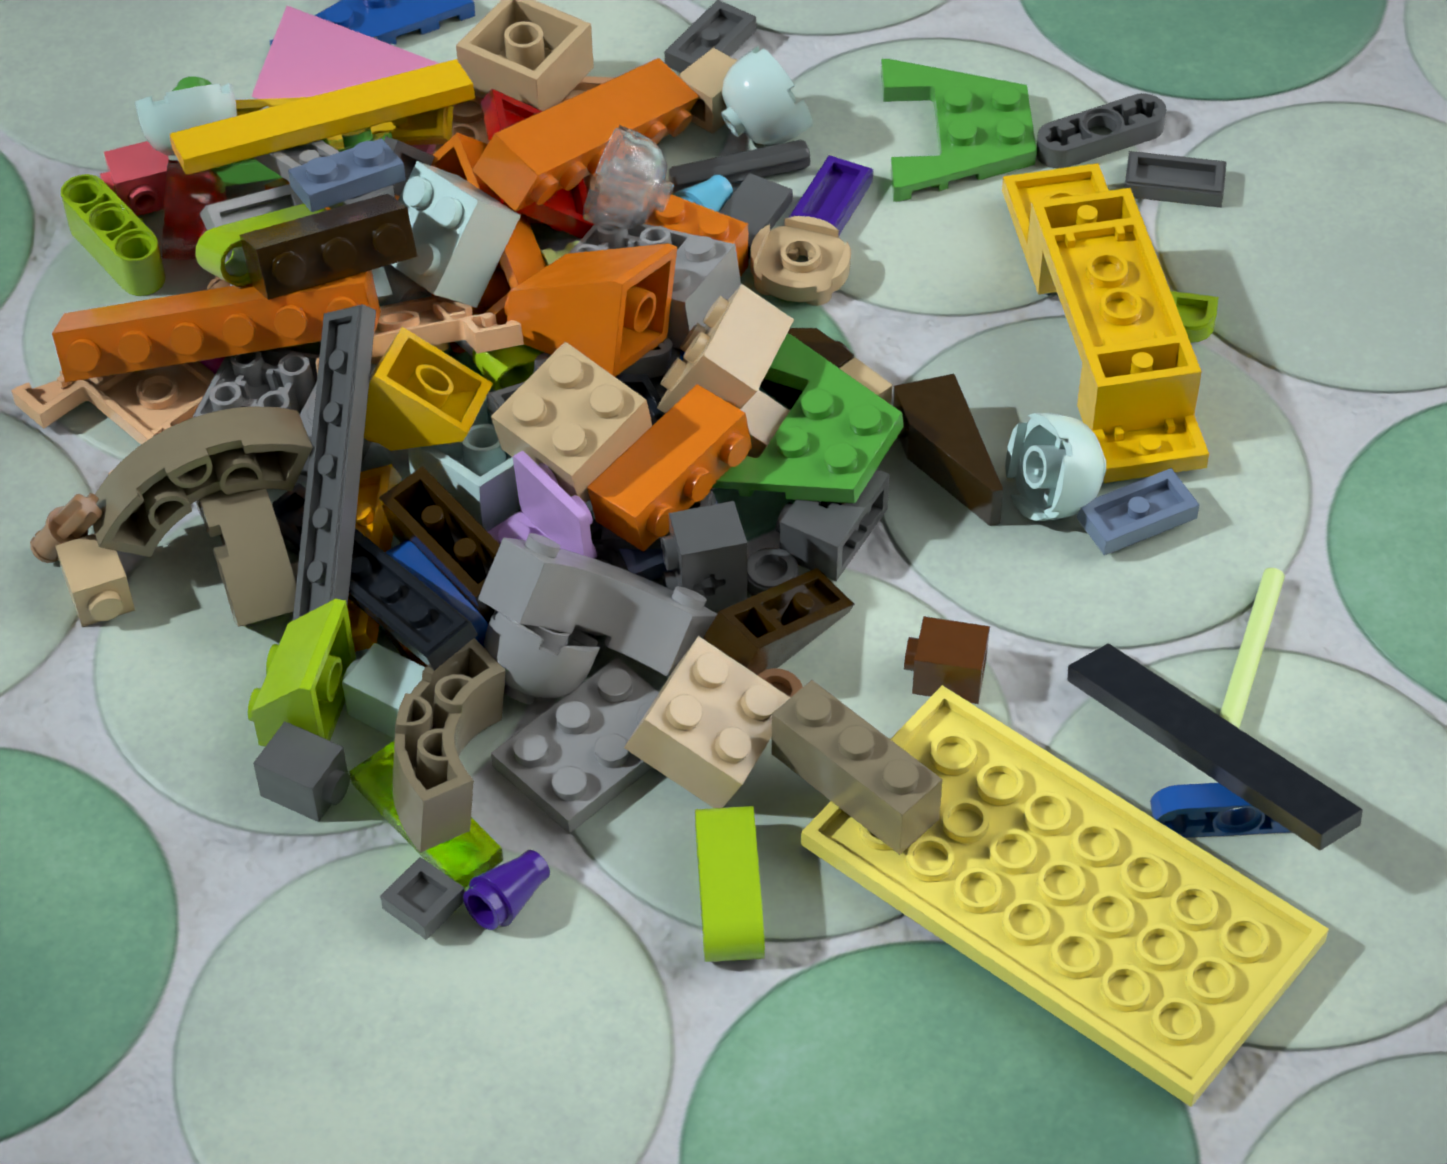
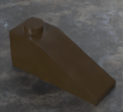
M955 373L894 385L893 407L902 412L904 426L896 439H900L907 459L989 526L1000 524L1003 487Z
M815 568L720 610L703 639L758 675L766 669L780 667L848 614L855 604L818 568Z

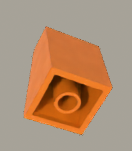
M667 243L565 254L509 291L505 302L507 321L514 320L521 324L525 345L552 355L564 342H567L616 377L667 338L677 246Z

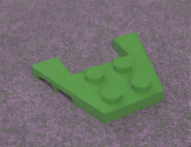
M881 59L883 102L932 101L934 103L939 146L938 156L891 157L890 172L893 202L912 199V191L927 187L938 188L939 191L948 189L949 181L975 175L978 180L1035 165L1037 150L1027 85L894 59Z
M787 333L764 379L803 392L761 456L758 458L746 456L738 466L731 467L725 472L712 488L735 489L739 491V496L751 497L755 490L785 492L786 499L856 503L904 427L902 412L800 340Z

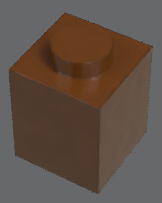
M923 616L919 638H908L904 660V670L914 671L912 694L931 697L943 685L966 701L979 704L987 662L990 626Z

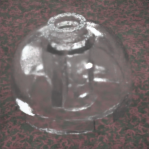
M619 125V128L613 131L595 172L598 174L594 190L589 189L583 211L584 220L614 230L634 229L644 224L654 209L664 212L674 184L665 181L668 163L664 152L652 139L622 125Z

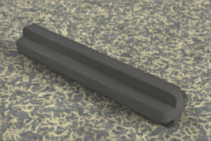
M800 139L672 166L668 173L669 184L673 193L704 182L714 175H721L730 184L743 182L749 173L763 178L805 169L810 166V151L806 142Z

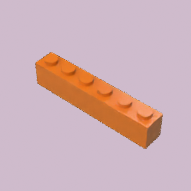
M657 58L495 133L472 171L515 212L534 202L541 205L556 191L562 188L569 191L590 174L597 177L611 163L617 160L620 163H624L637 150L643 147L650 150L663 137L669 134L672 137L679 135L691 122L693 116L689 112L700 96L660 58Z
M372 270L269 300L254 286L247 284L68 312L63 314L53 330L52 336L66 383L319 342L322 338L324 313L362 304L376 310L375 333L381 311Z

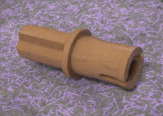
M92 493L87 497L76 494L65 506L57 507L51 511L45 521L46 525L30 541L33 555L45 563L57 562L59 558L55 546L87 536L88 529L101 517L102 510L96 505L99 498Z

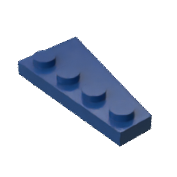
M341 0L314 16L369 37H377L382 42L395 45L397 44L396 37L418 29L423 35L440 29L439 21L457 15L460 21L474 17L475 6L473 0Z

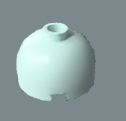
M757 46L730 67L723 80L722 97L727 109L721 112V115L735 136L738 137L745 133L755 143L766 146L776 145L799 136L812 126V117L806 103L802 100L795 105L796 99L791 91L795 87L794 83L764 48L759 50V46Z
M232 83L222 87L220 84H211L167 92L164 100L153 102L152 96L135 101L138 121L145 139L153 149L169 156H176L172 149L169 133L237 116Z
M1056 413L1030 414L1028 416L1031 419L1028 422H1019L1015 426L1007 446L1006 478H1016V486L1021 496L1011 495L1013 503L1024 517L1034 521H1050L1076 515L1081 507H1084L1097 497L1106 473V459L1094 432L1076 418Z

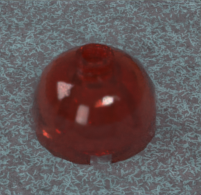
M168 160L164 199L162 258L176 260L196 259V245L199 238L207 231L200 213L207 205L229 200L227 199L225 183L215 171L209 169L186 175L179 161Z

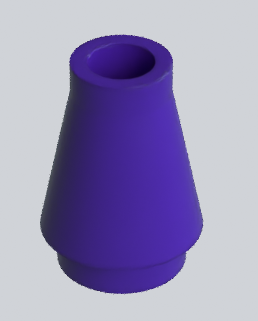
M526 850L519 857L472 878L469 889L463 896L465 907L470 916L480 926L488 930H494L498 926H509L538 887L550 877V868L547 862L538 852Z

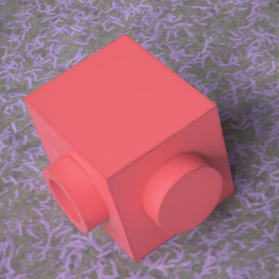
M148 141L104 152L108 172L101 173L100 179L109 186L136 216L180 205L174 172L169 157L153 149Z

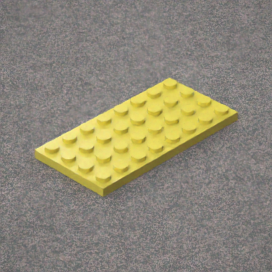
M943 685L890 739L943 779L939 820L900 855L832 801L801 832V845L1190 1107L1194 1105L1326 942L1329 931L1321 923Z

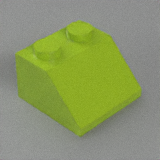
M333 599L288 623L280 644H273L271 646L266 662V678L261 688L253 690L248 704V719L254 722L260 746L266 747L284 721L326 740H331L345 704V695L342 687L343 677L349 665L356 660L346 600Z

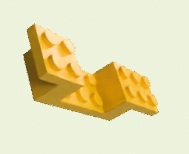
M1099 163L1003 176L1002 193L1038 295L1058 293L1082 361L1077 407L1083 423L1094 432L1105 456L1106 473L1103 479L1104 483L1150 477L1170 468L1175 473L1207 468L1209 451L1195 417L1202 371L1131 188L1109 191Z

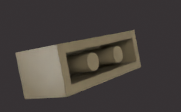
M811 680L772 713L771 754L899 855L939 820L943 779L815 681Z

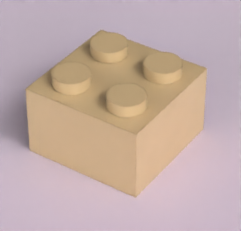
M501 0L456 44L457 60L473 82L475 96L483 99L493 88L541 111L559 104L594 68L591 23L536 0Z
M743 284L739 286L728 300L719 296L703 320L706 326L703 327L696 323L681 344L680 349L685 352L684 359L682 361L677 358L663 377L660 384L667 388L657 408L666 414L698 384L741 410L758 391L794 319Z
M564 342L491 416L502 450L512 457L524 451L537 465L544 463L555 475L558 485L570 497L577 495L585 504L590 500L587 487L652 427L647 400L567 342Z
M698 636L669 676L624 748L711 807L723 808L743 785L771 739L772 713L790 697Z

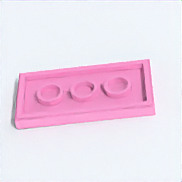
M286 6L253 90L252 97L256 99L312 97L439 63L293 7ZM436 144L410 146L432 155Z

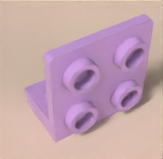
M524 451L514 455L513 464L520 511L487 532L499 544H501L503 538L527 540L528 535L534 533L555 541L560 545L561 549L595 559L597 553L592 543L590 524H592L593 519L584 501L577 495L570 497L558 485L555 475L544 463L537 465Z

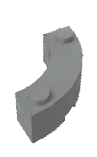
M530 533L527 540L502 539L478 597L480 601L520 625L544 627L572 634L574 628L596 636L605 634L607 637L604 644L608 648L627 655L667 677L671 675L699 636L703 639L717 616V613L704 607L707 601L706 598L693 590L676 586L675 590L672 591L624 569L561 549L560 545L555 541L534 533Z

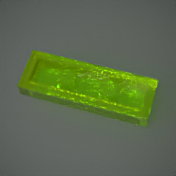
M395 740L351 769L349 772L352 785L424 860L463 886L464 889L469 886L472 878L493 869L504 861L502 847L472 817L470 831L421 853L405 832L394 804L392 788Z

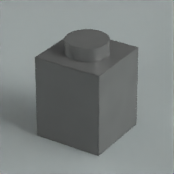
M285 721L253 763L261 797L317 822L322 819L331 805H337L342 801L350 784V775L342 746Z

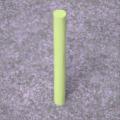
M1267 568L1263 572L1219 715L1238 728L1241 725L1285 579L1284 573L1277 568Z

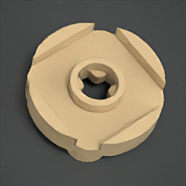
M807 216L785 218L784 226L776 227L771 231L769 224L756 234L751 244L750 269L754 276V286L763 295H772L779 299L793 302H806L814 306L824 305L831 300L832 293L844 285L850 273L851 248L848 242L845 245L839 238V230L835 226L818 218ZM799 255L808 257L807 262H795L792 260H797Z

